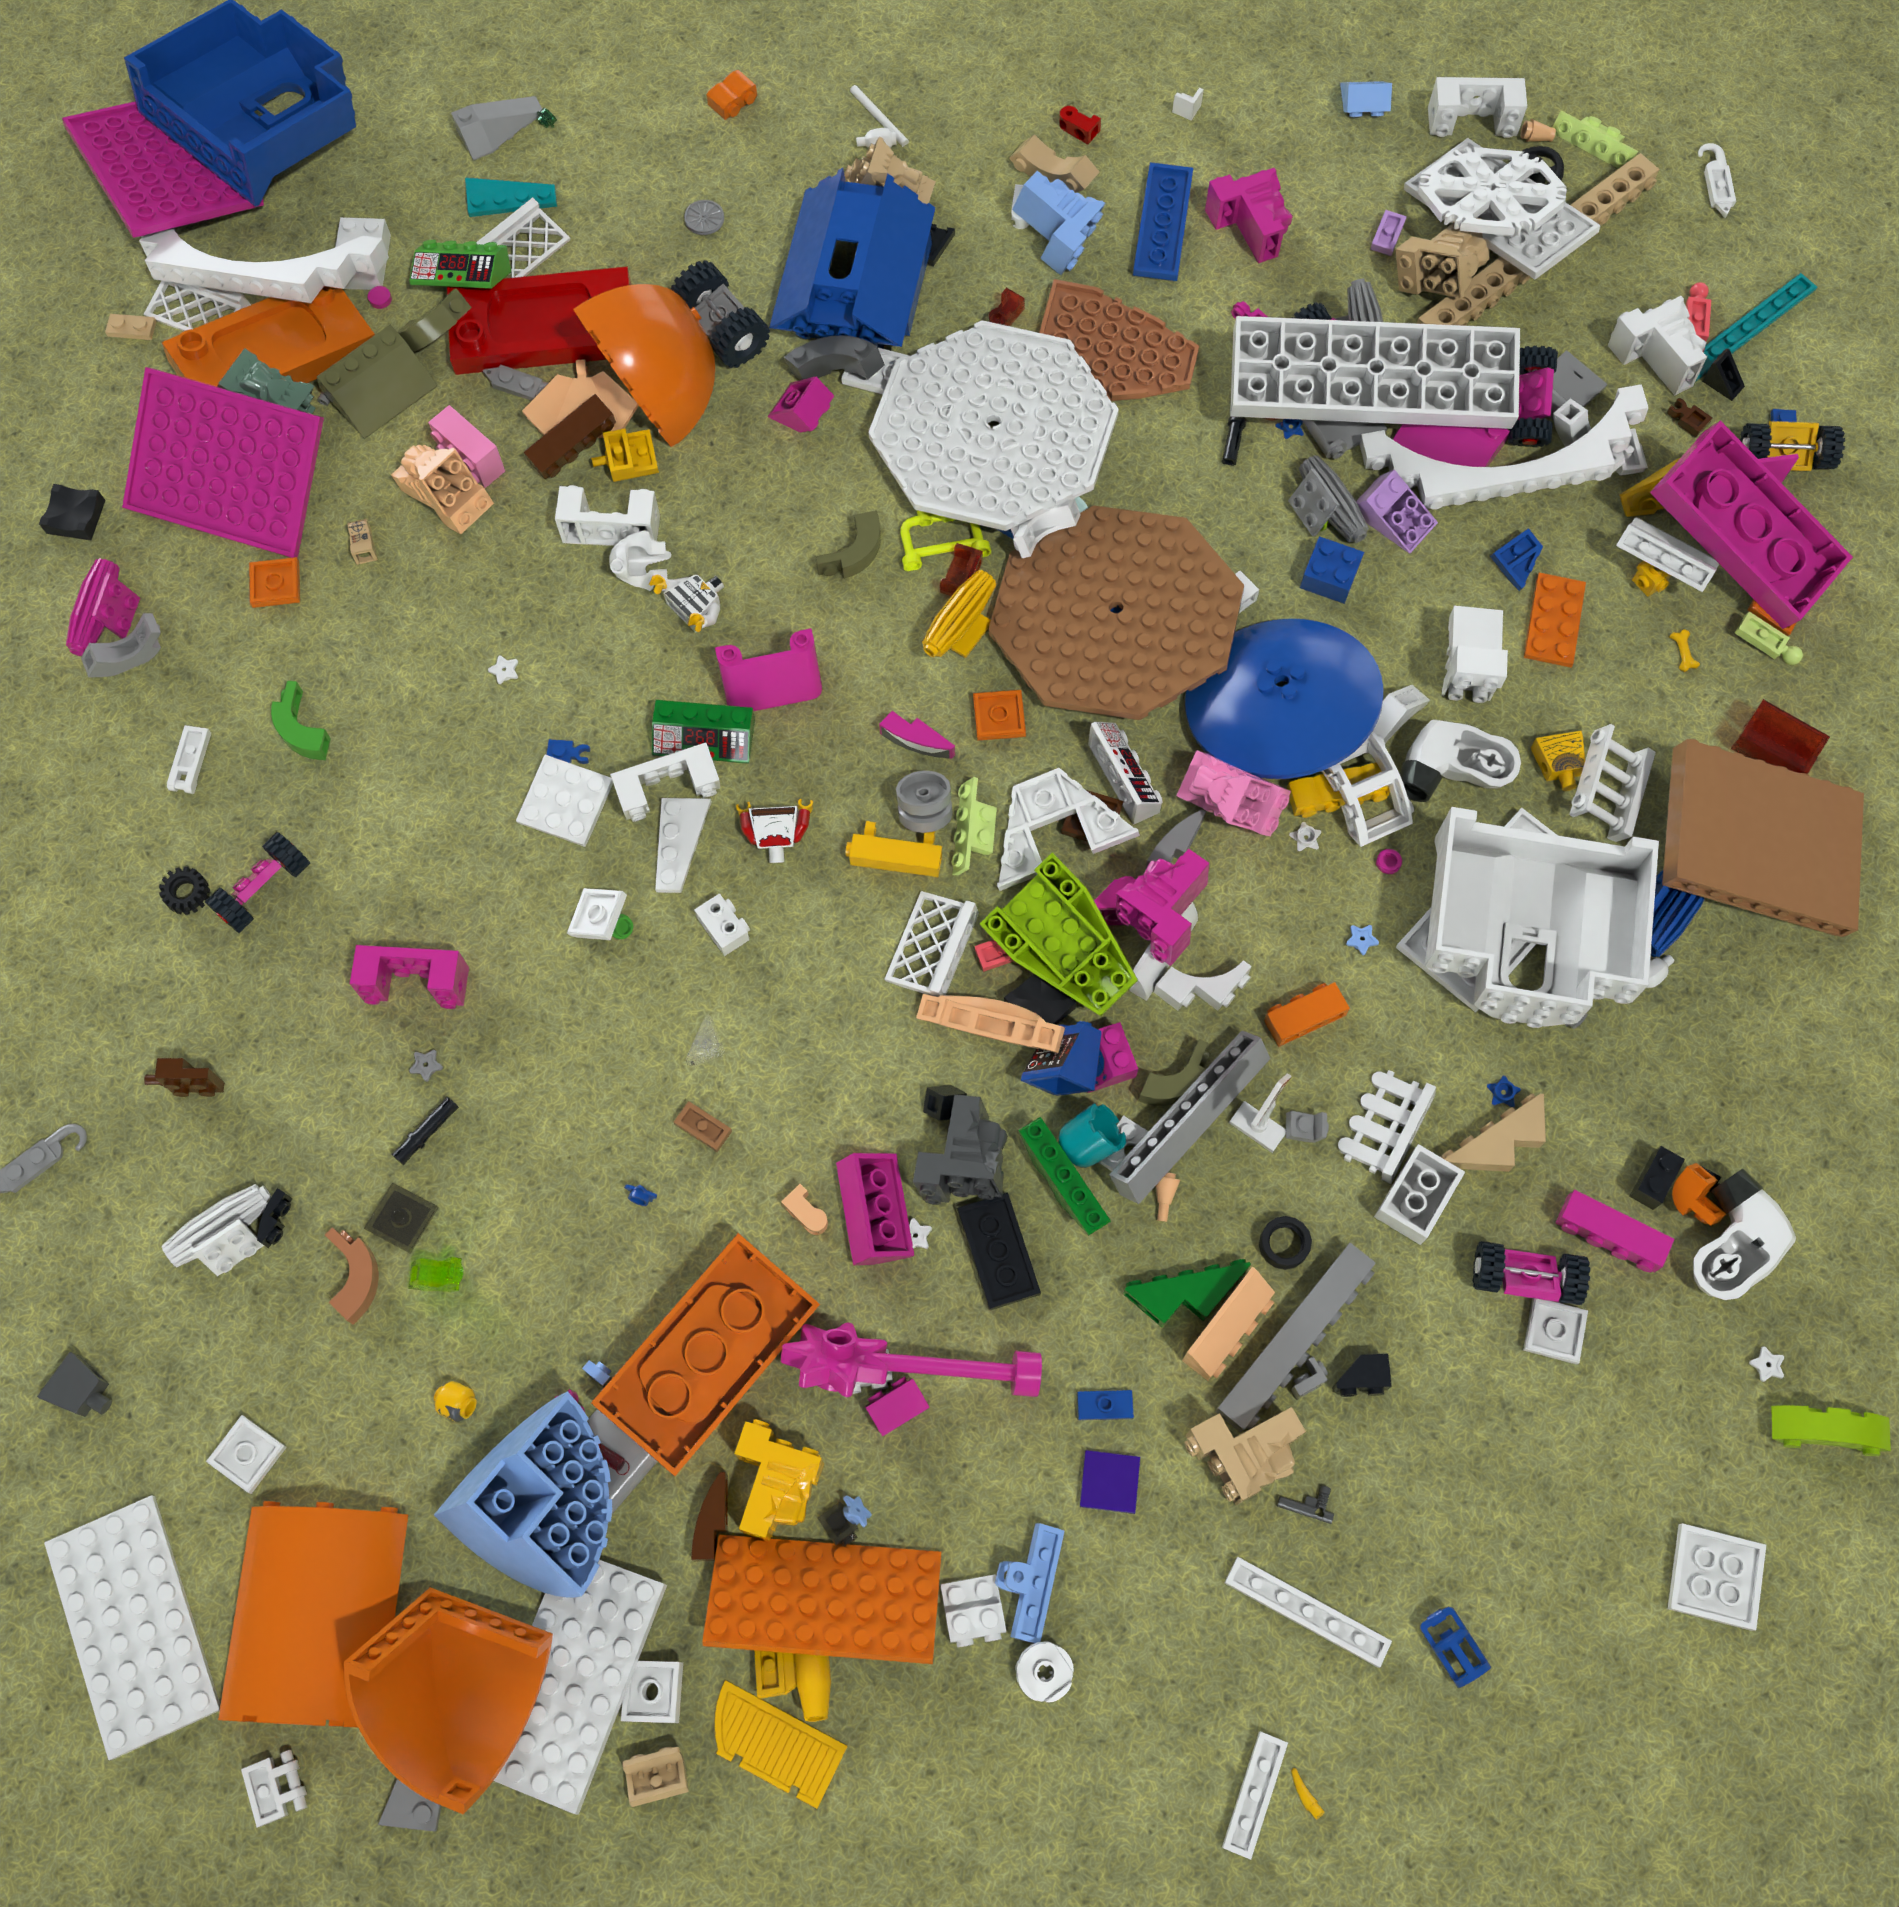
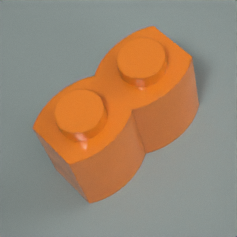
M735 70L723 82L716 84L706 94L707 102L724 120L730 116L735 117L742 107L746 104L750 105L755 101L757 97L756 85L740 70Z

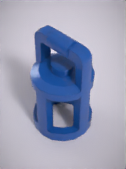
M1448 1606L1442 1610L1439 1609L1426 1617L1427 1619L1421 1623V1632L1457 1688L1469 1684L1491 1669L1490 1663L1453 1607ZM1448 1615H1451L1459 1629L1455 1631L1452 1628L1447 1629L1439 1635L1441 1640L1435 1643L1428 1632V1628L1431 1626L1435 1627L1446 1620ZM1464 1637L1481 1662L1474 1667L1459 1646L1464 1641ZM1443 1650L1444 1652L1453 1651L1465 1670L1464 1674L1459 1677L1457 1676L1443 1654Z

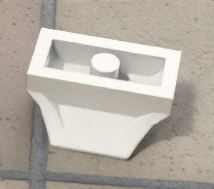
M1635 428L1630 429L1632 437L1628 449L1617 452L1624 457V464L1616 470L1619 475L1640 473L1648 468Z

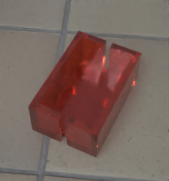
M1763 699L1750 716L1731 749L1751 759L1763 760L1774 766L1786 767L1790 771L1808 774L1830 736Z

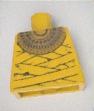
M1582 731L1536 738L1530 748L1546 781L1560 780L1563 791L1575 789L1577 787L1575 777H1579L1582 774L1585 763Z

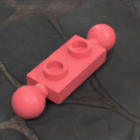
M1698 282L1690 289L1686 308L1690 315L1688 319L1693 323L1696 335L1707 341L1710 329L1711 299H1705L1709 293L1708 286L1705 283Z

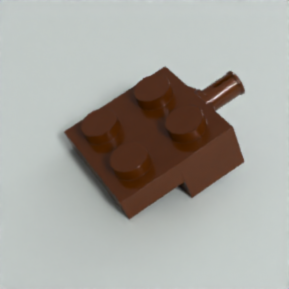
M157 1058L155 1075L146 1074L144 1077L145 1085H161L178 1097H187L189 1093L213 1097L215 1093L224 1092L225 1082L209 1068H194L184 1058Z

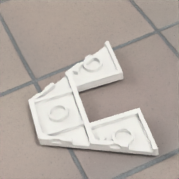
M1060 768L1054 769L1013 786L1012 804L1009 808L1008 829L1005 833L1004 853L1001 857L1002 866L997 887L999 891L1034 878L1037 875L1034 869L1042 863L1031 831L1077 813L1093 854L1140 836L1139 831L1124 821L1119 814L1110 810L1100 799L1087 792L1077 781L1068 777Z

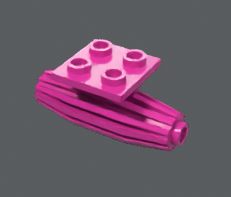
M101 558L96 559L81 584L69 619L66 646L74 655L82 656L89 643H97L105 627L121 639L127 636L140 597L118 580L120 568L112 561Z

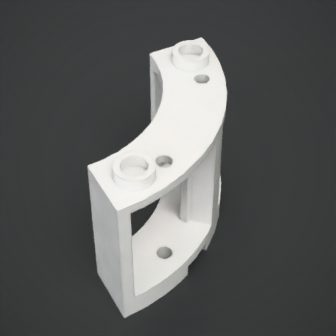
M1372 731L1367 740L1349 757L1321 771L1329 781L1334 792L1340 791L1345 805H1342L1341 808L1345 817L1347 831L1360 847L1413 824V804L1408 799L1403 781L1395 763L1385 748V742L1381 735H1376ZM1369 752L1382 772L1351 785L1340 764ZM1388 785L1394 809L1365 821L1357 798Z

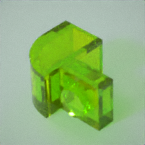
M450 1257L443 1261L420 1258L411 1262L408 1289L444 1292L459 1291L460 1282L463 1277L462 1258Z

